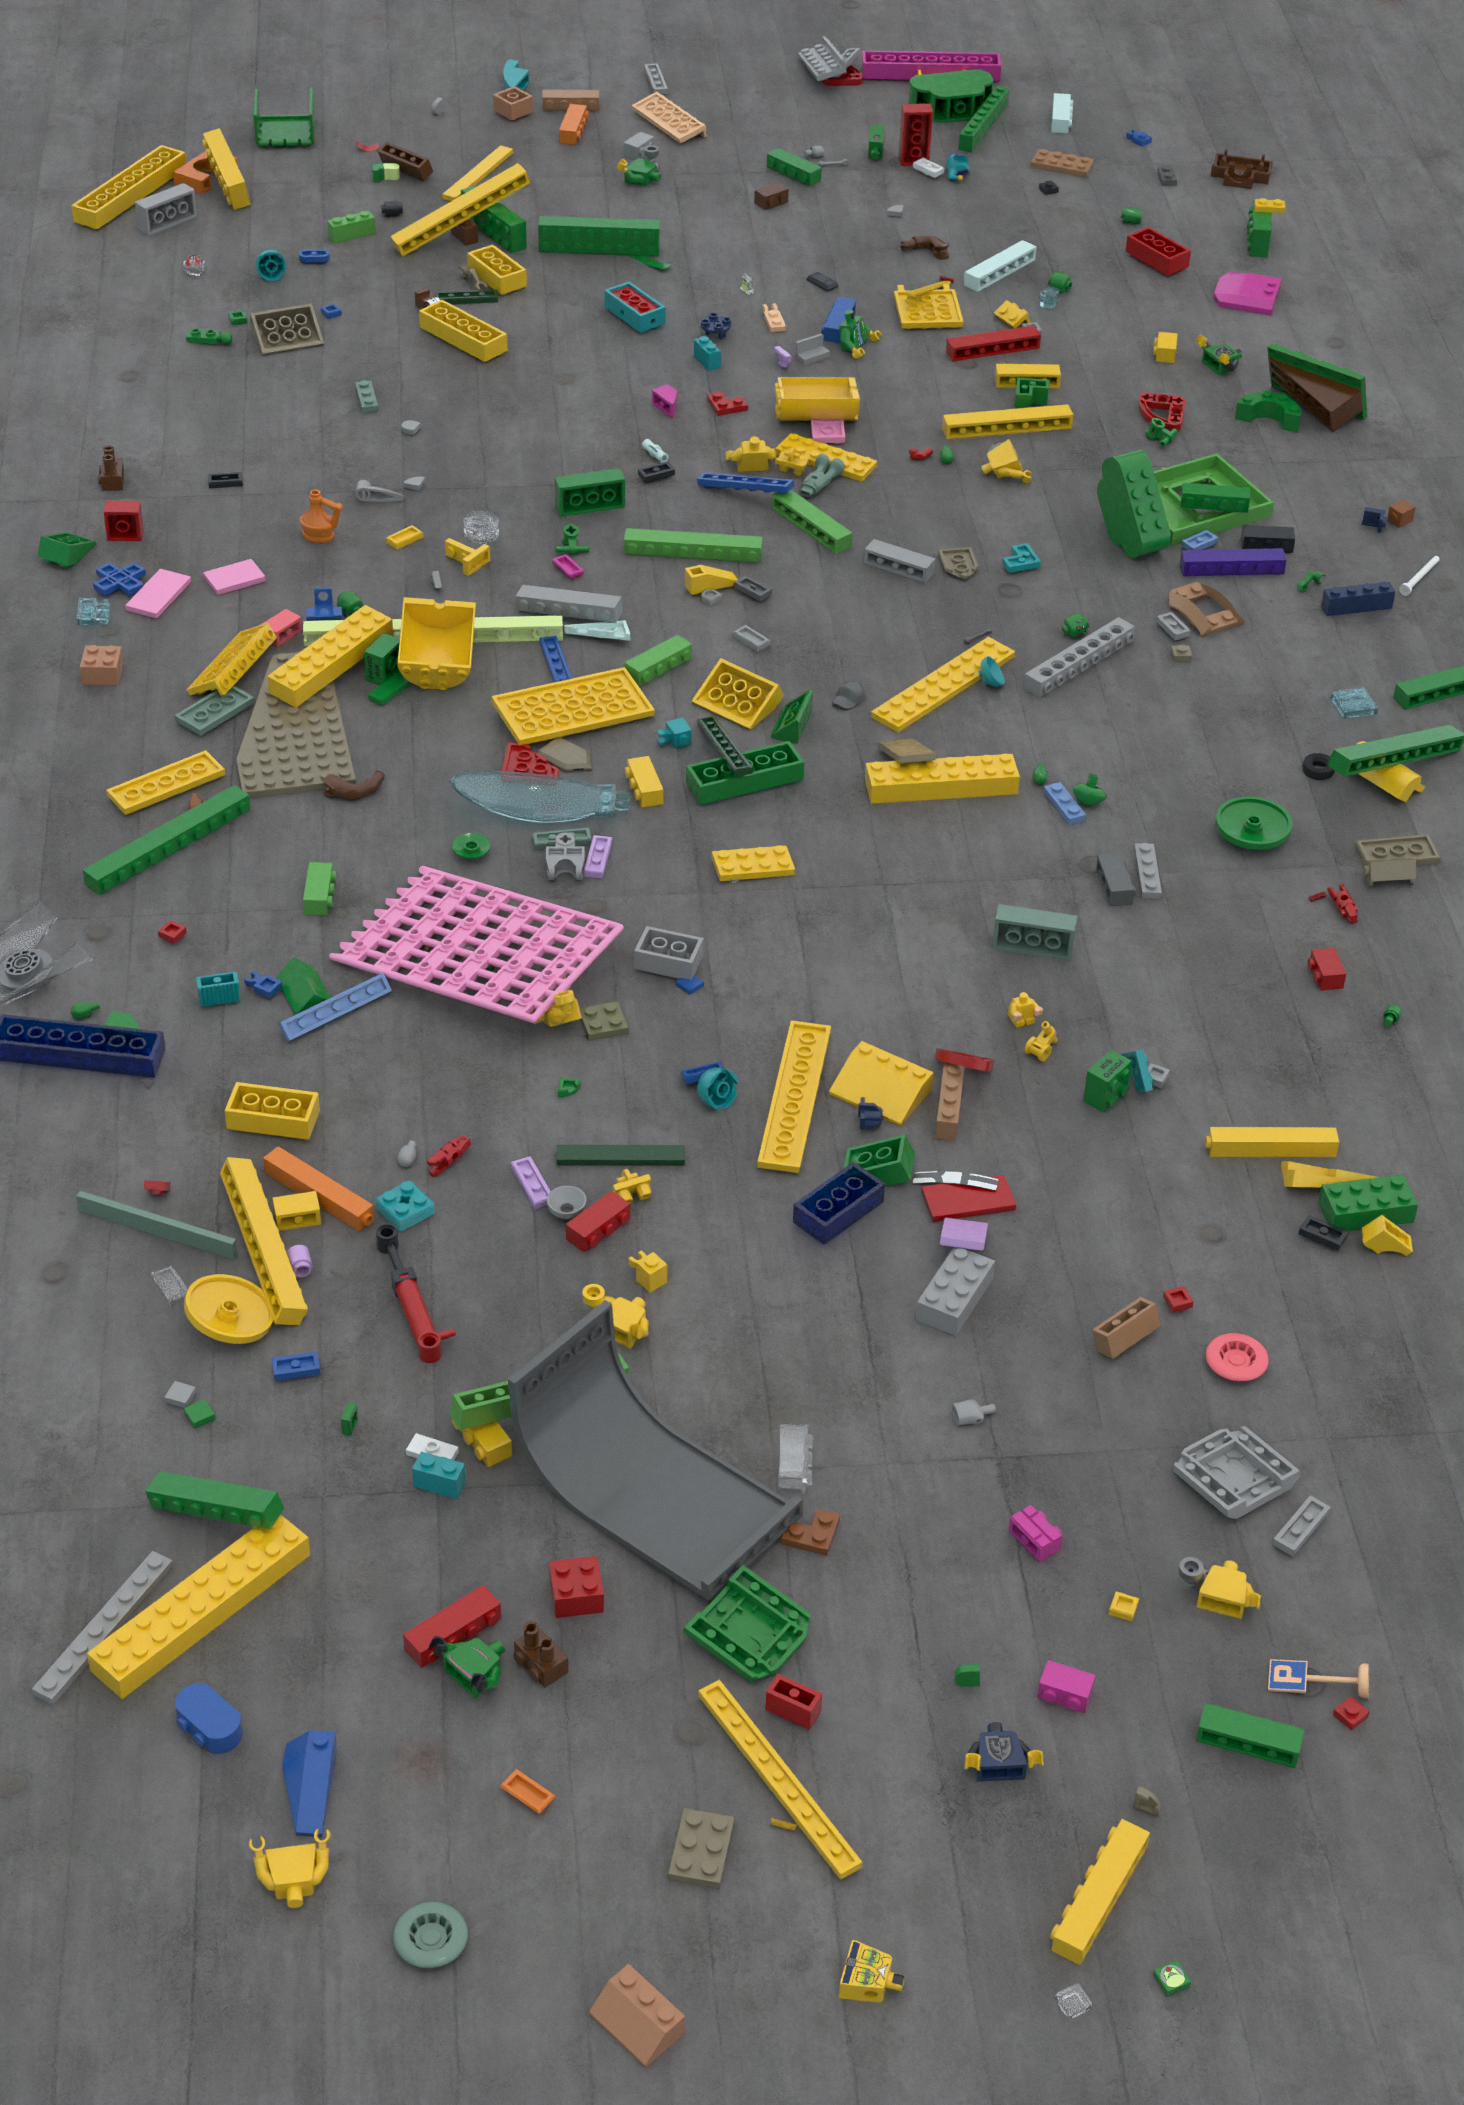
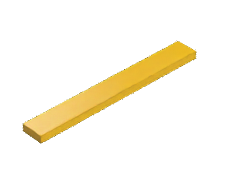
M500 145L442 194L443 199L453 201L460 197L462 189L478 184L511 156L513 149Z

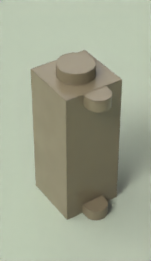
M1411 858L1367 860L1363 866V876L1367 880L1368 886H1373V881L1407 879L1409 884H1414V879H1416V860Z

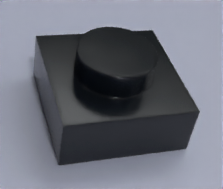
M1053 181L1039 183V190L1045 195L1059 193V187Z

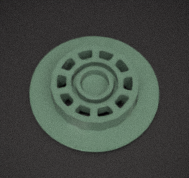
M424 1902L409 1908L398 1919L393 1932V1942L398 1954L406 1962L421 1968H436L452 1962L462 1953L468 1940V1927L463 1916L452 1906L441 1902Z

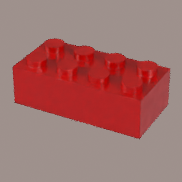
M931 104L902 105L898 155L901 166H913V162L922 158L930 161L933 119Z
M1147 227L1127 235L1125 252L1148 264L1153 269L1162 272L1164 275L1169 276L1189 267L1191 250L1154 229Z

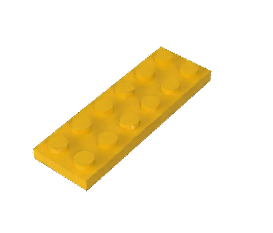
M792 433L775 448L776 454L780 455L781 451H790L794 447L797 449L796 453L801 454L802 457L809 458L808 465L816 467L815 460L819 454L827 455L830 459V464L833 459L839 458L845 465V469L840 475L863 482L877 467L878 462L869 457L857 455L854 452H848L841 448L832 447L826 443H820Z
M205 750L109 788L106 792L111 801L127 815L225 775V769Z

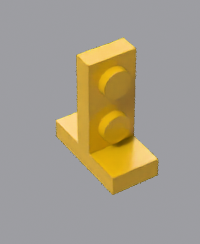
M448 538L445 540V555L463 563V574L469 576L490 561V546L484 544L475 550Z

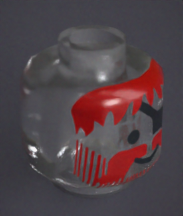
M189 255L183 261V269L186 270L188 275L200 276L203 272H206L207 263L202 256Z

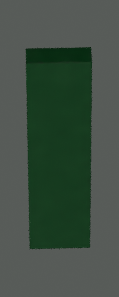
M496 289L435 292V298L437 297L450 304L498 302Z

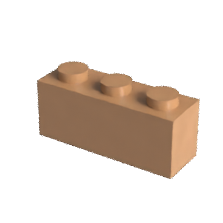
M1140 1297L1092 1329L1097 1352L1113 1359L1159 1328L1161 1324L1157 1305Z

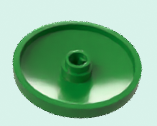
M1244 796L1233 798L1223 803L1217 811L1215 825L1219 834L1230 843L1242 848L1265 850L1277 847L1287 841L1292 830V819L1287 810L1271 800L1261 797Z

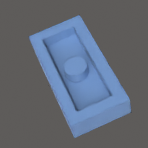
M1205 530L1182 540L1181 547L1186 550H1203L1217 544L1218 537Z

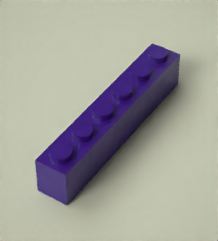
M1283 548L1181 550L1179 565L1183 576L1272 575L1285 573L1287 559Z

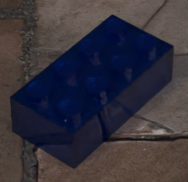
M852 1162L794 1203L793 1223L825 1245L884 1202L885 1183L855 1162Z

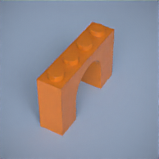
M205 152L173 171L174 184L176 186L185 183L200 194H204L212 189L211 175L204 172H214V169L211 168L210 160H207ZM234 157V160L238 166V158Z

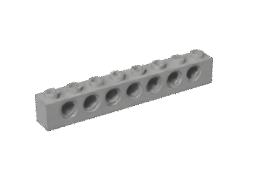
M1119 617L1025 673L1023 688L1039 698L1123 646L1131 643L1134 639L1135 626Z

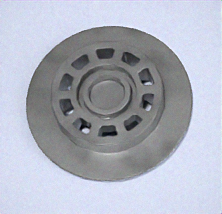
M25 949L14 952L0 964V983L9 988H25L38 983L51 970V956L46 951L40 949Z

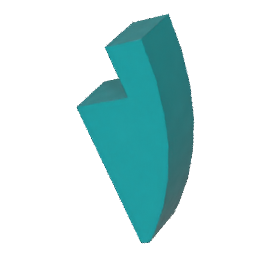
M508 60L503 70L504 90L514 86L524 90L530 83L529 70L519 68V61Z

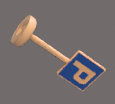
M1270 1659L1268 1691L1306 1693L1307 1681L1358 1684V1695L1361 1698H1369V1664H1360L1358 1678L1307 1675L1308 1661Z

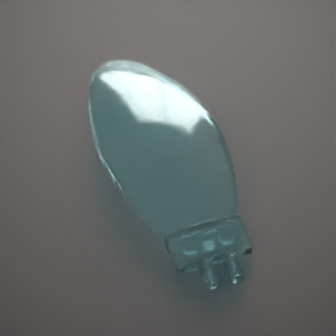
M462 771L456 773L449 781L451 787L470 802L496 814L527 822L561 823L580 820L594 815L596 817L615 816V808L623 811L628 810L630 807L629 800L631 795L627 791L616 792L615 784L593 785L556 776L504 771Z

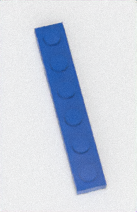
M704 472L697 478V484L704 485V487L715 486L721 489H748L749 491L760 490L765 493L778 492L779 494H786L794 487V480Z

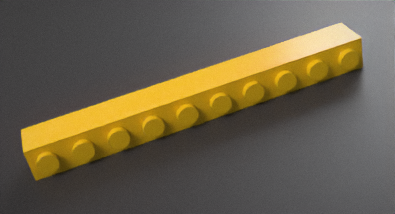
M517 163L390 236L395 249L403 257L530 184L527 171Z
M227 1157L220 1175L274 1323L300 1326L303 1318L307 1315L308 1307L303 1299L302 1290L297 1283L296 1274L292 1270L284 1243L280 1238L279 1229L274 1222L273 1213L269 1209L267 1198L262 1190V1184L257 1177V1171L251 1159Z

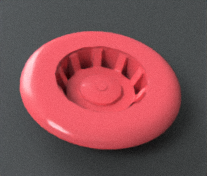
M1227 1333L1214 1338L1207 1346L1205 1352L1206 1361L1210 1368L1218 1375L1233 1381L1256 1379L1266 1371L1269 1364L1268 1354L1264 1346L1256 1339L1239 1333Z

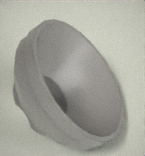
M574 1186L557 1187L547 1197L549 1211L556 1217L565 1220L575 1218L586 1208L587 1200L585 1193ZM564 1207L572 1208L573 1211L569 1213H564L561 1211V1209Z

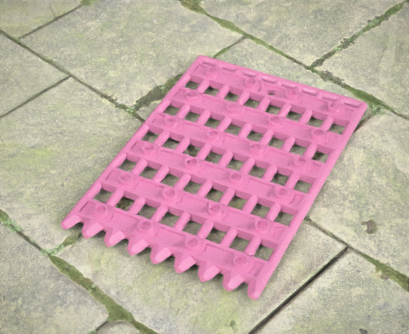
M421 866L419 872L423 876L421 878L408 877V883L413 886L411 888L397 887V894L402 897L400 899L386 898L385 903L390 908L388 910L375 909L374 915L379 917L377 921L363 920V926L367 930L365 932L352 931L351 936L356 941L354 943L340 942V948L345 952L343 954L330 953L329 959L377 975L384 973L385 977L523 1021L535 1023L555 1003L553 996L556 993L566 991L623 931L624 926L607 919L430 867ZM446 881L456 883V885L453 888L444 886L443 884ZM478 890L489 893L485 898L474 895ZM435 891L446 894L442 899L431 896ZM510 900L521 902V905L515 907L507 903ZM467 901L478 904L475 908L464 906ZM424 902L435 905L431 909L420 907ZM543 910L555 912L551 917L540 914ZM500 911L511 914L508 918L497 916ZM456 912L467 915L464 919L453 917ZM413 913L423 915L420 920L409 918ZM577 919L588 922L585 927L573 923ZM533 920L544 923L541 928L529 924ZM489 922L500 924L497 929L487 927L486 925ZM445 923L456 925L453 930L442 928ZM401 924L412 926L409 931L398 929ZM566 930L578 933L574 938L563 935ZM522 931L533 934L530 939L520 937L519 935ZM478 933L489 935L486 940L475 938ZM434 934L445 937L442 941L431 939ZM390 935L401 938L397 943L387 940ZM556 941L567 944L564 949L556 948L552 945ZM511 943L522 945L519 950L508 948ZM467 944L478 947L474 952L464 949ZM423 945L434 948L430 953L419 950ZM379 946L390 949L386 954L375 951ZM544 953L556 956L552 961L541 958ZM500 954L512 957L508 962L496 959ZM456 955L467 958L463 963L452 960ZM412 956L423 959L419 964L408 961ZM368 957L378 960L374 965L364 962ZM534 964L546 967L542 972L530 969ZM489 965L501 968L497 973L485 970ZM445 966L456 969L452 974L441 971ZM400 967L412 970L408 975L396 972ZM523 975L534 978L531 983H526L519 979ZM478 976L489 979L485 985L474 980ZM433 978L444 980L440 986L430 983ZM512 987L524 990L520 995L508 992ZM467 988L478 991L474 996L463 993ZM501 998L512 1002L508 1007L497 1004Z

